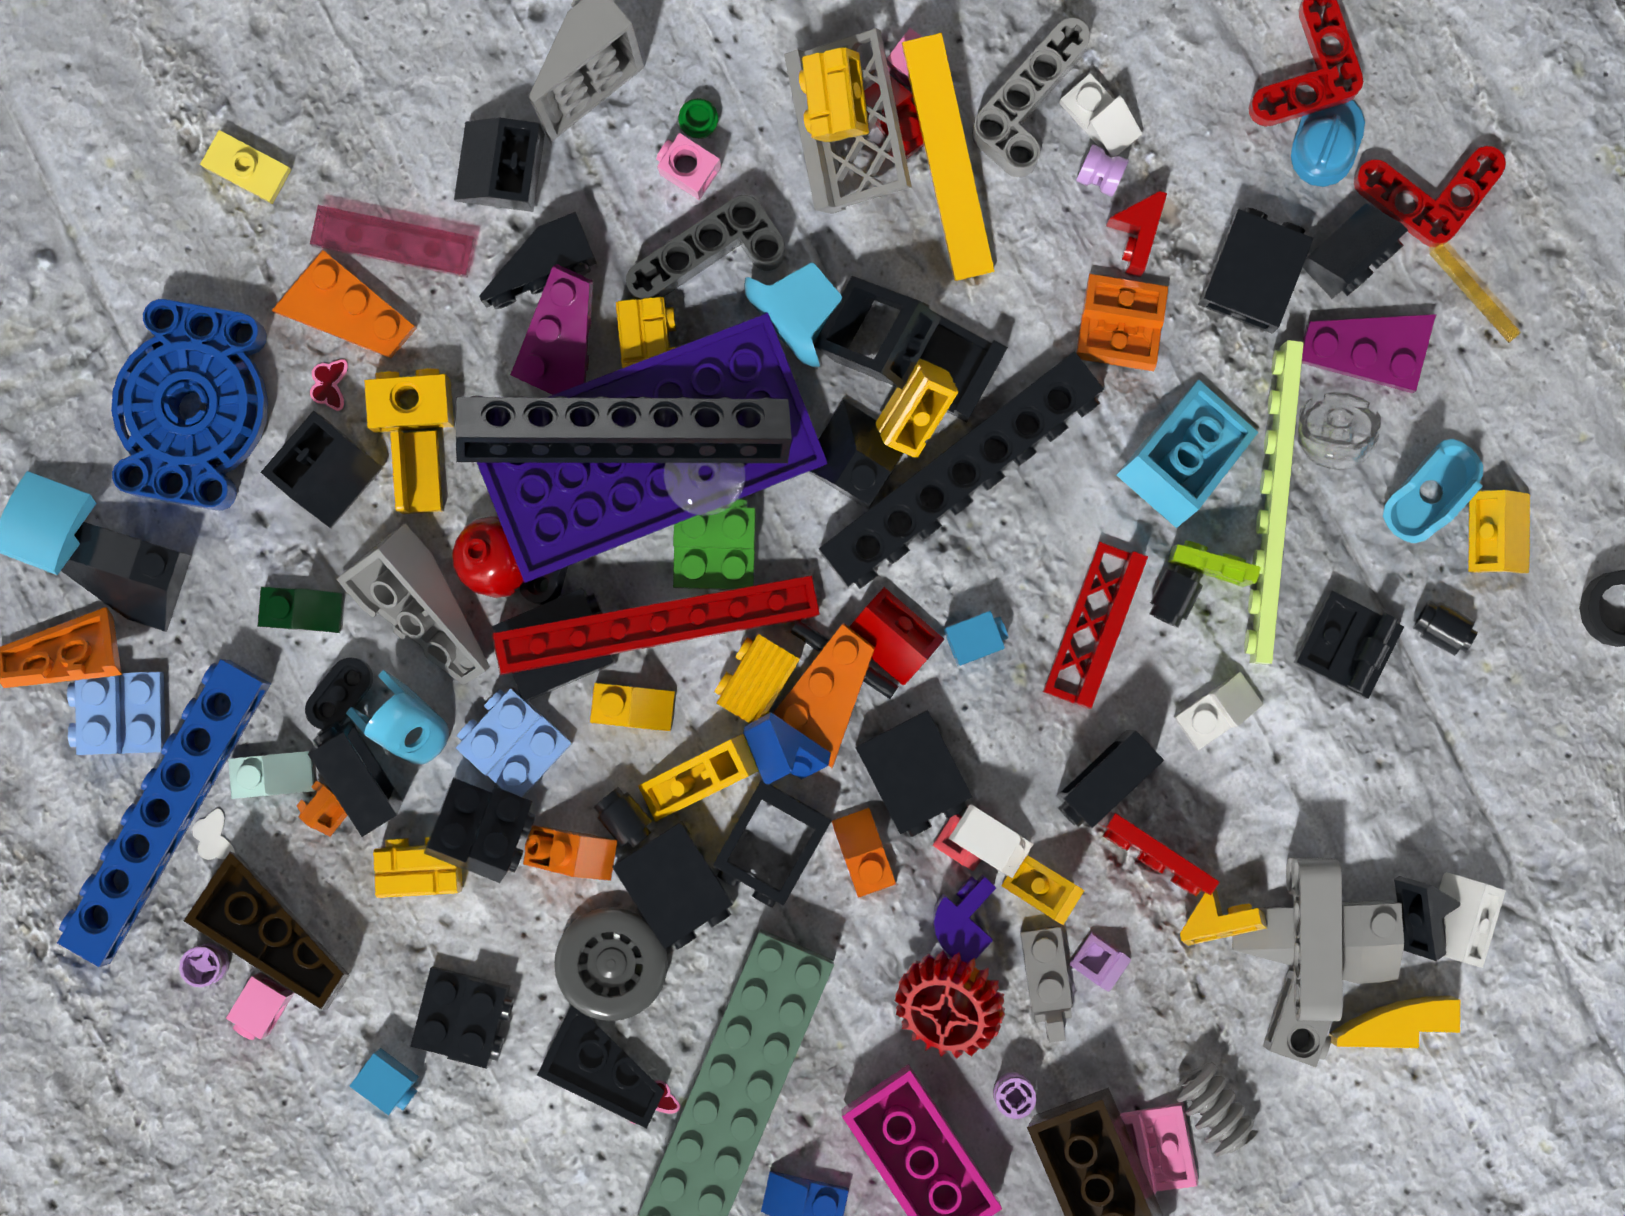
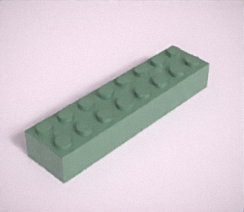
M763 929L759 930L638 1216L729 1215L834 967L833 959Z

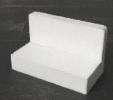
M1446 872L1443 875L1439 890L1459 901L1461 905L1442 918L1446 946L1445 957L1483 968L1506 890Z

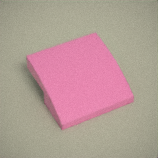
M1184 1102L1120 1114L1154 1195L1157 1191L1195 1187L1198 1185L1199 1181Z

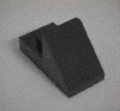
M1398 876L1394 879L1397 902L1402 904L1404 951L1437 961L1446 955L1442 918L1460 907L1461 903L1432 885Z

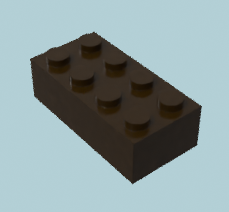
M1109 1087L1033 1116L1027 1129L1064 1216H1163Z

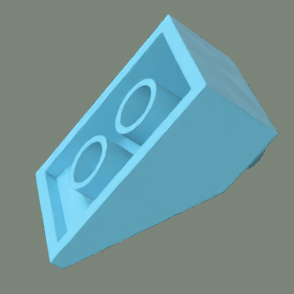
M1198 380L1139 446L1116 476L1177 528L1201 508L1258 434V431Z

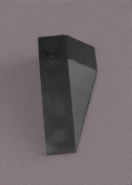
M83 522L74 534L80 545L61 571L127 620L167 632L192 556Z

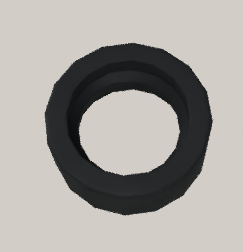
M1625 570L1603 573L1592 580L1582 593L1579 607L1582 623L1588 633L1602 644L1615 647L1625 646V632L1614 631L1604 624L1600 617L1599 602L1604 592L1612 586L1625 585Z

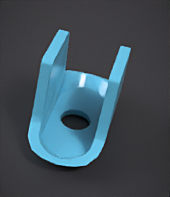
M809 263L773 285H765L755 279L746 277L744 283L745 294L750 303L761 315L769 314L775 332L799 361L812 367H820L813 342L818 338L830 314L842 301L841 294L814 263Z
M1448 439L1440 442L1385 504L1383 518L1387 527L1400 539L1414 544L1427 540L1435 532L1450 523L1483 487L1480 483L1483 477V464L1479 456L1471 447L1461 441ZM1425 481H1435L1441 486L1443 493L1437 503L1429 504L1422 500L1419 491Z
M382 670L378 677L395 695L386 701L371 719L353 707H350L346 714L364 735L411 764L424 765L436 758L446 746L450 734L448 725L412 689L385 670ZM421 727L422 734L420 738L410 745H405L407 734L411 730Z

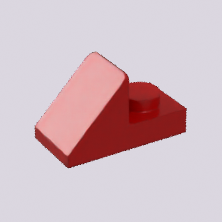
M890 76L906 159H908L924 146L916 107L912 103L913 95ZM876 82L864 90L865 103L874 108L881 95L879 84ZM877 119L876 126L887 138L889 134L887 124Z
M1159 191L1109 218L1106 224L1107 227L1136 235L1135 238L1128 236L1124 247L1122 260L1128 261L1125 273L1141 277L1144 273L1167 193Z

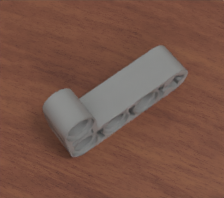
M1067 18L1061 21L979 111L974 120L972 129L973 142L989 158L1013 177L1021 178L1032 173L1040 156L1039 143L1021 125L1077 64L1086 51L1090 40V32L1085 22L1078 18ZM1075 36L1078 39L1076 44L1073 42L1069 44L1061 57L1058 51L1062 46L1064 38L1069 39ZM1038 63H1047L1053 68L1054 74L1048 78L1040 77L1035 73L1033 66ZM1013 92H1020L1027 98L1028 104L1020 108L1014 107L1008 102L1007 96ZM984 122H995L1001 128V134L996 137H988L982 133L980 126ZM1018 147L1024 148L1030 153L1031 160L1024 164L1017 163L1011 158L1010 151Z
M1288 858L1286 864V885L1288 893L1293 895L1294 1008L1297 1021H1340L1343 1009L1342 874L1340 862L1333 858Z

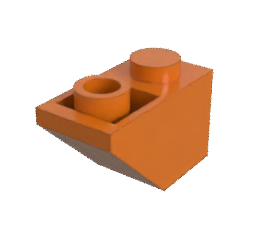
M533 825L525 843L523 864L571 877L611 881L617 840L592 834Z

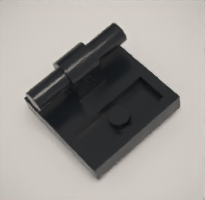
M1331 590L1328 592L1293 663L1364 699H1369L1404 626L1398 624V619L1389 614L1383 613V615H1380Z

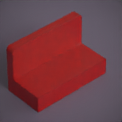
M885 587L881 589L849 626L875 647L872 659L902 685H906L945 640Z

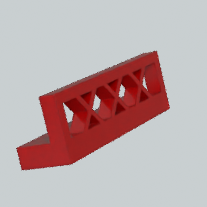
M1098 542L1042 692L1086 709H1092L1148 556L1135 551L1129 553ZM1104 553L1125 561L1120 577L1105 583L1099 570ZM1096 576L1100 586L1090 590ZM1117 583L1113 596H1111L1107 587ZM1102 590L1109 607L1105 615L1091 621L1084 606L1089 595ZM1082 613L1086 623L1076 627ZM1103 621L1100 631L1097 634L1094 624ZM1088 627L1095 641L1092 652L1077 658L1070 642L1074 633ZM1068 650L1072 661L1063 664ZM1089 658L1085 671L1083 672L1079 662ZM1072 665H1075L1081 679L1076 695L1054 687L1059 672Z

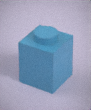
M991 611L943 629L957 667L1005 649L1003 641L1009 639L1001 617L993 618Z
M380 1048L373 1053L350 1084V1087L389 1116L397 1107L404 1111L418 1092L412 1086L419 1076Z

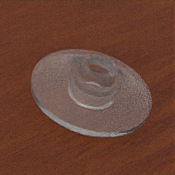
M665 463L664 483L671 499L683 510L695 515H714L729 508L740 496L745 483L744 463ZM700 467H710L713 470V478L709 481L702 480L698 475Z

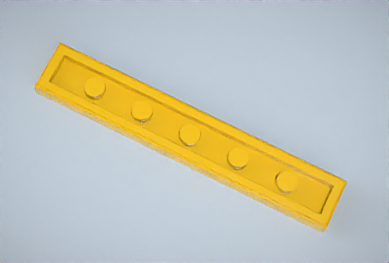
M942 33L904 41L901 43L954 281L995 272Z

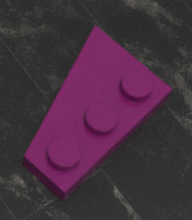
M558 264L552 267L510 376L552 395L586 383V371H588L589 366L587 351L588 333L591 329L593 280Z
M1436 314L1311 321L1306 325L1302 340L1304 343L1301 364L1414 393L1417 390Z

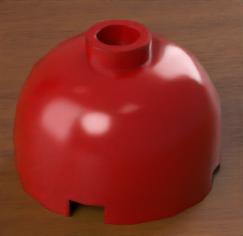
M497 516L478 518L464 527L456 538L452 552L453 567L460 581L475 593L493 598L511 596L517 592L515 589L520 587L523 578L499 518Z

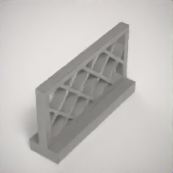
M874 28L807 51L797 49L785 53L784 57L814 209L834 214L846 210L847 206L911 188L912 185L881 30ZM871 42L873 56L866 69L861 67L863 87L865 90L871 79L879 84L881 95L874 108L866 104V111L870 113L868 117L869 133L856 136L854 144L846 158L836 152V141L823 142L812 139L811 134L806 130L804 112L808 110L807 96L799 84V72L803 70L802 58L803 56L824 53L825 51L846 47L857 51L860 45ZM877 119L887 124L889 132L882 147L867 139ZM863 144L878 152L868 172L853 164ZM891 147H892L893 155L889 153ZM885 158L895 163L898 177L897 181L887 184L875 178ZM849 169L864 177L856 193L845 196L843 180ZM871 183H873L874 185L877 186V187L868 189V188L870 187Z

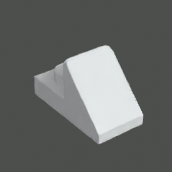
M1091 73L1060 99L1059 104L1096 145L1103 148L1105 154L1111 158L1119 156L1142 135L1124 99L1119 95L1114 100Z
M1238 672L1174 716V719L1194 748L1200 750L1230 728L1241 725L1263 706V703L1243 674Z
M971 804L949 837L950 840L1011 878L1014 877L1034 845Z

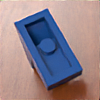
M771 712L744 727L743 734L762 780L767 785L790 773L802 780L827 767L831 755L829 751Z
M770 1171L761 1212L769 1216H844L849 1188Z

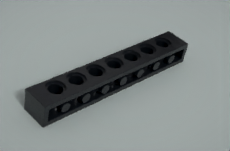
M1074 351L819 548L820 554L847 589L856 584L860 590L878 576L874 569L886 559L892 565L910 551L906 545L918 535L922 540H925L942 526L938 519L951 510L956 516L973 503L974 500L970 495L978 488L983 486L988 491L1006 476L1002 470L1014 461L1019 467L1034 456L1037 451L1033 446L1044 437L1049 442H1052L1069 428L1065 423L1066 420L1077 412L1083 418L1101 403L1097 397L1103 392L1104 388ZM1052 391L1063 392L1069 401L1068 408L1061 411L1053 409L1048 403V394ZM1022 415L1033 417L1037 423V431L1032 435L1020 433L1016 427V419ZM992 439L1001 441L1006 449L1005 456L999 460L990 459L984 452V444ZM958 464L970 466L974 472V480L969 484L957 483L952 476L953 467ZM927 488L938 490L943 498L942 505L936 509L924 507L920 501L921 492ZM894 513H904L909 517L911 528L906 533L897 534L889 528L888 519ZM871 537L878 542L879 553L875 557L866 559L857 553L856 544L861 538Z
M523 396L456 397V462L788 463L792 440L788 399H732L729 397L719 399H692L689 397L567 398L564 396L554 398H526Z

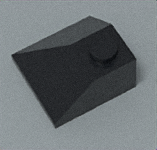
M843 400L818 439L828 464L809 471V473L869 510L904 453L883 443L880 436L881 433L875 424L877 420Z

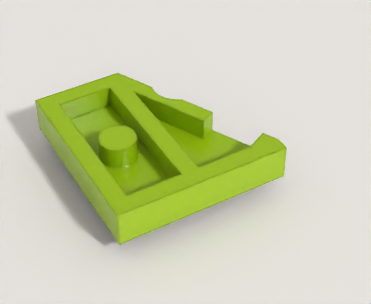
M1185 540L1184 545L1177 544L1173 546L1167 561L1241 587L1257 583L1261 567L1246 563L1247 560L1228 553H1223V556L1207 552V546Z

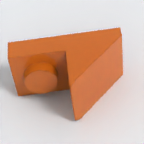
M870 808L832 820L831 822L858 898L896 885Z

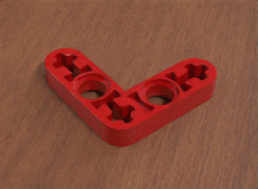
M1302 0L1298 10L1299 18L1317 71L1259 89L1251 99L1248 107L1250 117L1258 125L1264 127L1273 126L1353 100L1362 89L1364 82L1363 74L1337 0ZM1314 1H1317L1319 6L1326 5L1327 7L1322 15L1325 28L1319 32H1316L1315 29H1318L1322 24L1318 12L1311 13L1309 10ZM1328 36L1335 37L1341 44V52L1334 56L1327 55L1321 49V39ZM1343 60H1346L1347 63H1344L1340 68L1344 80L1351 79L1353 82L1348 88V92H1345L1343 86L1336 87L1334 84L1339 78L1337 64ZM1301 85L1312 87L1316 92V101L1308 105L1302 104L1296 98V88ZM1283 91H1286L1287 103L1278 105L1272 112V115H1269L1267 110L1260 111L1259 106L1264 98H1267L1269 103H1275L1282 100L1285 95Z
M1493 146L1478 148L1467 158L1435 200L1382 160L1373 159L1365 162L1354 176V186L1363 198L1386 215L1402 223L1408 229L1407 232L1429 247H1440L1455 236L1498 181L1505 170L1506 161L1502 152ZM1486 157L1490 158L1493 161L1490 168L1494 172L1487 171L1477 182L1470 179L1480 168L1481 164L1478 160L1482 161ZM1376 170L1381 174L1378 181L1383 186L1388 188L1392 183H1395L1398 187L1384 200L1381 196L1387 190L1378 184L1372 188L1366 184L1368 176L1365 172L1372 174ZM1461 186L1468 189L1471 194L1469 206L1459 207L1452 202L1451 191L1454 187ZM1407 193L1414 198L1416 204L1413 213L1403 214L1396 209L1395 198L1398 194ZM1424 207H1426L1429 212L1423 217L1432 223L1438 219L1442 220L1444 223L1442 231L1446 234L1439 233L1434 237L1429 233L1432 229L1430 223L1422 219L1418 224H1415L1412 220L1422 213Z

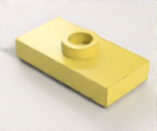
M218 130L200 163L203 168L271 204L274 203L291 172V169L283 163Z

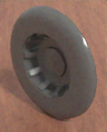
M604 907L589 911L570 924L558 943L554 967L559 988L567 1001L575 1009L594 1019L618 1021L639 1014L653 1003L663 988L667 975L668 959L666 949L663 948L644 917L628 909ZM613 932L614 938L605 939L603 933ZM621 934L630 938L631 942L626 943L620 939ZM595 937L598 944L592 948L587 945V942ZM634 946L638 947L641 956H635V953L633 951ZM582 952L589 954L587 963L580 962ZM636 964L643 965L641 975L635 972ZM582 970L589 971L590 980H585ZM633 979L636 984L628 990L625 983ZM597 983L603 986L602 993L593 989L592 985ZM619 987L620 994H609L610 988Z

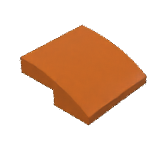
M1089 274L1076 354L1081 360L1154 372L1157 366L1161 328L1165 318L1168 286Z

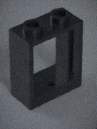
M851 276L841 294L842 301L830 314L814 347L838 364L903 389L941 318L919 300ZM875 300L901 311L877 355L872 359L848 348Z
M337 720L317 733L318 736L313 739L315 744L309 751L308 756L361 837L397 816L403 800L352 721L350 720L341 726Z
M1126 730L1057 795L1062 802L1058 809L1074 826L1079 827L1083 824L1093 828L1150 775L1164 759L1136 730Z
M761 780L713 864L714 867L719 869L717 877L737 888L740 882L753 888L755 891L752 897L773 908L776 902L784 906L832 819L773 785L765 784ZM761 800L814 829L781 890L727 861Z

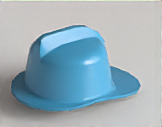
M1353 100L1302 116L1292 144L1291 161L1293 169L1298 176L1310 185L1326 187L1336 184L1346 177L1352 168L1365 127L1362 111Z

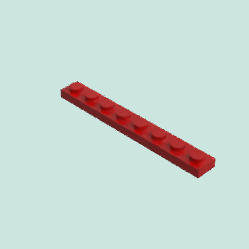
M811 575L493 633L492 637L499 673L504 675L817 617L820 613Z

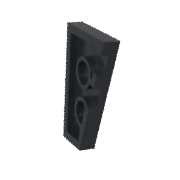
M572 1005L537 1076L646 1129L665 1092L589 1016L581 1013Z

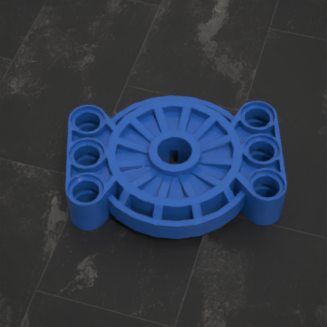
M156 299L150 302L143 312L145 327L155 337L145 341L128 357L118 373L112 392L111 411L115 430L124 448L131 455L120 460L114 466L112 479L120 491L137 497L223 511L230 508L237 497V489L234 482L225 474L236 469L251 455L261 440L267 422L268 397L265 383L256 364L249 357L264 347L267 341V333L258 321L244 313L167 299ZM172 311L174 315L172 324L166 329H160L158 325L160 316L164 312ZM212 318V331L208 335L199 336L197 332L199 323L203 319ZM244 325H251L253 329L252 337L245 343H238L236 339L238 330ZM250 373L254 379L257 394L254 393V388L248 378ZM197 392L201 402L206 404L205 411L199 410L195 416L185 421L180 414L179 405L181 400L187 394ZM126 425L131 433V436H129L126 430ZM140 467L143 472L142 482L136 487H131L128 482L129 473L134 468ZM180 474L183 480L182 488L178 493L170 494L167 489V483L173 475ZM219 481L222 485V494L217 500L210 502L207 498V488L211 483Z

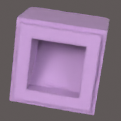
M1091 931L1069 965L1109 992L1129 965L1131 958Z

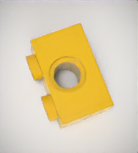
M427 368L416 370V376L400 377L399 372L387 371L376 373V379L364 380L368 429L374 433L390 432V430L406 431L454 427L451 379L445 374H440L439 369ZM408 390H416L419 395L416 406L408 410L402 409L400 405L402 394Z

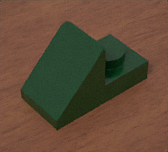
M261 587L257 627L340 633L344 593L301 588Z

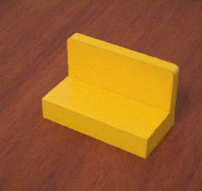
M390 430L396 511L402 514L443 512L438 432L403 433L400 430Z
M1510 490L1478 491L1469 501L1468 572L1529 573L1530 495Z

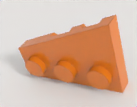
M324 250L321 251L271 310L275 314L290 318L321 332H326L390 359L417 329Z
M107 607L0 646V684L3 688L122 675L114 618Z
M845 623L839 627L773 713L829 751L831 755L828 766L831 768L834 767L875 650L872 644Z

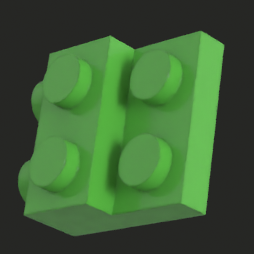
M738 499L723 505V507L715 508L674 524L673 588L734 590L754 586L756 509L747 508V500Z

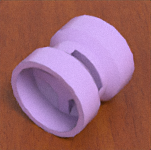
M1092 144L1076 181L1086 186L1090 184L1097 185L1101 193L1113 197L1129 160L1121 156L1111 158L1105 154L1103 148Z
M206 943L191 948L180 960L179 970L181 977L187 984L193 987L208 986L218 982L226 975L229 969V958L225 950L217 944Z
M1016 1072L1007 1073L995 1082L993 1098L1002 1114L1012 1119H1021L1031 1113L1036 1104V1093L1030 1081L1024 1075Z

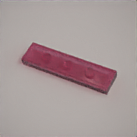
M318 205L310 245L468 278L476 239L473 236Z

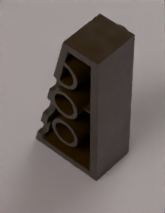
M231 851L183 920L321 1010H328L350 976L238 854Z

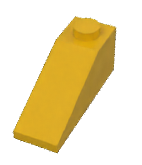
M741 734L638 785L656 822L759 770L745 736Z

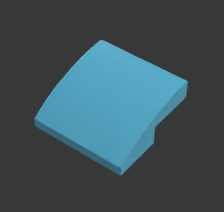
M27 471L12 493L0 518V554L58 575L80 545L74 534L97 503L91 494Z

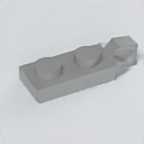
M1061 926L1020 931L1031 1012L1034 1013L1035 1022H1045L1049 1043L1066 1041L1063 1019L1072 1018L1071 1008L1073 1007Z

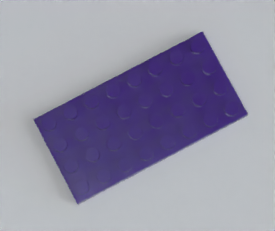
M768 313L546 398L564 396L567 398L689 397L692 399H719L729 397L732 399H788L792 435L788 463L476 462L524 583L828 464Z

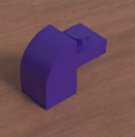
M983 875L977 880L971 876L958 889L956 895L960 899L956 904L946 895L942 894L933 912V929L941 947L951 957L960 952L962 961L967 963L974 958L976 960L993 941L970 918L996 889Z

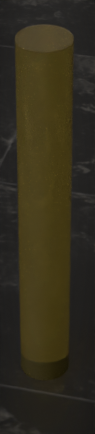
M1443 244L1438 245L1429 253L1508 343L1521 333Z

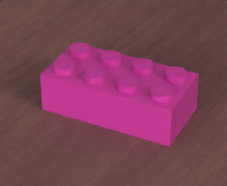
M909 1064L841 1109L842 1118L907 1216H993L1002 1210L998 1197Z

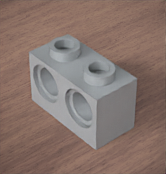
M1292 970L1287 972L1263 1047L1273 1053L1317 1067L1319 1059L1324 1060L1330 1048L1331 1037L1327 1036L1332 1021H1297L1294 1008V971ZM1297 1029H1306L1309 1035L1307 1044L1300 1049H1293L1290 1042L1291 1035Z

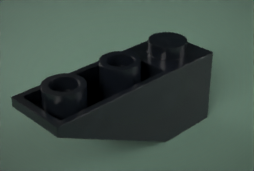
M576 212L536 228L479 295L481 302L486 308L493 306L494 309L507 307L517 301L515 296L530 291L531 294L542 293L551 269L556 264L582 276L591 271L589 266L597 264Z

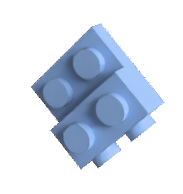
M164 672L122 673L119 676L75 680L74 683L68 684L67 700L70 707H75L76 723H70L68 727V742L70 747H76V755L161 752L165 744Z
M510 688L507 693L499 689L484 705L489 712L479 723L474 719L470 720L457 734L461 742L456 749L484 775L489 776L501 789L524 797L573 742L528 701H523L521 694L515 689Z

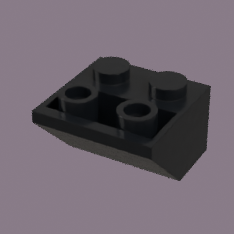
M501 117L466 121L454 201L534 212L545 133L540 123Z
M1365 203L1306 257L1302 268L1331 299L1341 291L1348 296L1374 273L1369 268L1371 264L1377 270L1404 246L1399 241V238L1408 229L1402 223Z
M313 411L260 473L292 500L332 529L383 467L327 419Z

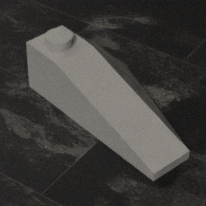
M406 523L381 540L336 579L366 613L373 618L377 614L381 615L395 626L394 634L402 640L409 636L424 648L423 651L426 658L462 685L481 675L490 667L432 553Z
M1393 900L1343 902L1342 980L1357 984L1398 981L1404 949L1402 904ZM1294 905L1259 907L1264 912L1267 929L1232 936V950L1294 966Z

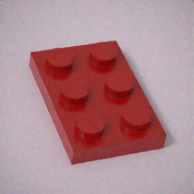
M1109 812L1098 823L1106 829L1102 835L1104 838L1126 851L1131 846L1140 851L1136 859L1161 874L1167 869L1174 874L1170 881L1189 894L1197 897L1201 891L1211 896L1220 883L1114 812Z

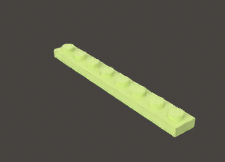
M1287 340L1280 346V351H1274L1271 371L1272 374L1277 375L1276 390H1271L1269 394L1268 414L1274 415L1272 430L1266 431L1264 439V454H1270L1268 470L1262 471L1260 479V493L1266 494L1264 510L1259 509L1256 520V533L1262 534L1260 550L1255 549L1252 564L1261 567L1257 580L1256 590H1251L1249 595L1248 612L1254 614L1253 629L1246 631L1244 652L1245 654H1250L1249 663L1266 665L1272 664L1304 343L1300 341Z

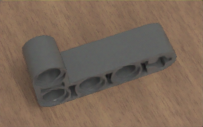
M739 195L636 263L627 273L626 285L633 299L665 297L740 245L757 268L771 271L783 263L785 258L784 240L760 203L749 195ZM742 208H748L756 215L754 221L748 225L736 223L733 217ZM710 230L719 232L723 237L721 243L713 248L705 247L700 242L702 235ZM763 241H771L778 246V251L773 257L763 258L756 253L757 246ZM675 253H683L689 257V263L684 269L673 270L668 266L669 258ZM656 265H661L664 275L668 280L663 281L661 274L658 275ZM642 276L647 280L652 279L651 284L653 288L648 292L643 287L639 288L638 279Z

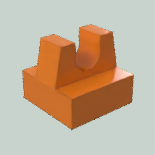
M316 780L312 785V788L317 792L309 803L301 799L296 805L300 811L298 817L307 826L331 837L347 817V814L331 789Z

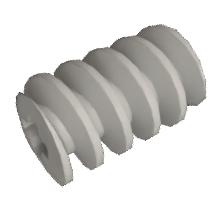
M1210 1062L1193 1070L1178 1082L1177 1086H1182L1183 1090L1176 1099L1179 1103L1191 1099L1193 1103L1185 1113L1188 1116L1198 1113L1202 1115L1195 1127L1198 1130L1210 1127L1211 1131L1204 1140L1206 1143L1219 1140L1221 1144L1214 1151V1155L1219 1157L1243 1147L1258 1134L1259 1130H1251L1254 1126L1253 1119L1250 1116L1242 1117L1245 1111L1244 1106L1241 1103H1232L1236 1094L1231 1089L1223 1090L1226 1080L1223 1076L1213 1077L1217 1067L1213 1062Z

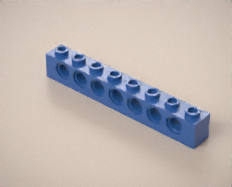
M220 659L218 664L212 663L205 672L201 682L205 687L198 699L192 698L185 707L181 719L185 721L178 734L172 733L166 740L161 750V754L164 755L163 760L157 769L152 768L141 784V789L144 790V793L137 805L132 803L128 807L120 821V824L124 826L116 840L111 839L107 843L100 856V860L104 862L97 874H91L83 884L79 893L83 898L76 911L71 909L60 924L59 930L63 933L57 944L97 967L111 964L271 685L268 681L231 660ZM222 693L226 694L231 702L230 710L223 716L219 715L214 707L216 698ZM202 728L210 735V744L204 751L199 750L194 742L195 734ZM181 763L187 766L190 771V779L184 786L179 785L174 778V771ZM159 799H163L169 805L170 812L165 821L159 820L154 813V806ZM139 834L145 836L149 842V850L145 856H140L134 849V841ZM118 870L125 872L129 879L128 887L124 892L118 890L114 885V875ZM98 905L104 907L108 913V921L104 927L99 926L93 917L94 910Z

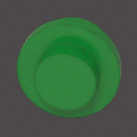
M701 98L687 101L679 111L678 120L680 128L687 136L694 139H703L710 136L718 125L716 108L712 103Z

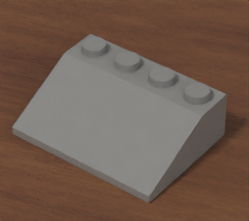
M573 0L571 4L573 8L567 12L528 96L551 142L644 68L633 24L613 0Z

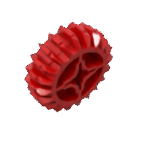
M944 950L937 954L936 958L928 953L921 961L916 960L912 963L907 973H904L901 977L900 985L895 994V1002L898 1003L896 1015L903 1018L902 1029L913 1031L912 1041L921 1039L925 1042V1051L935 1047L939 1050L940 1057L946 1054L947 1051H951L956 1059L964 1051L972 1057L979 1048L984 1050L994 1036L998 1035L1001 1028L1000 1024L1005 1016V1008L1002 1007L1005 994L997 992L999 980L987 979L989 968L978 970L975 967V958L967 963L962 961L960 952L953 955L952 959H949Z

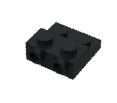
M453 777L424 854L500 883L508 871L515 873L520 863L523 850L517 848L520 836L527 838L533 826L536 815L529 812L533 801L498 787H494L492 792H489Z
M432 966L426 982L410 1047L448 1056L447 1059L487 1069L491 1065L492 1060H499L502 1052L504 1037L498 1036L502 1020L509 1021L514 1004V997L508 996L510 985Z

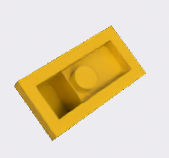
M594 683L590 723L671 731L675 691Z
M1028 855L1014 877L1007 876L1001 885L1062 925H1064L1085 891Z
M1215 889L1211 896L1204 893L1180 932L1181 941L1190 946L1267 929L1265 915L1259 908L1252 909L1251 904L1227 908L1228 914L1223 915L1218 892Z

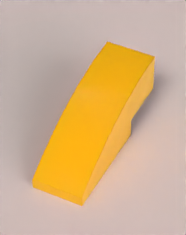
M1451 995L1425 996L1381 1006L1349 1020L1330 1032L1331 1043L1337 1047L1419 1048V1032L1460 1033L1461 1000Z

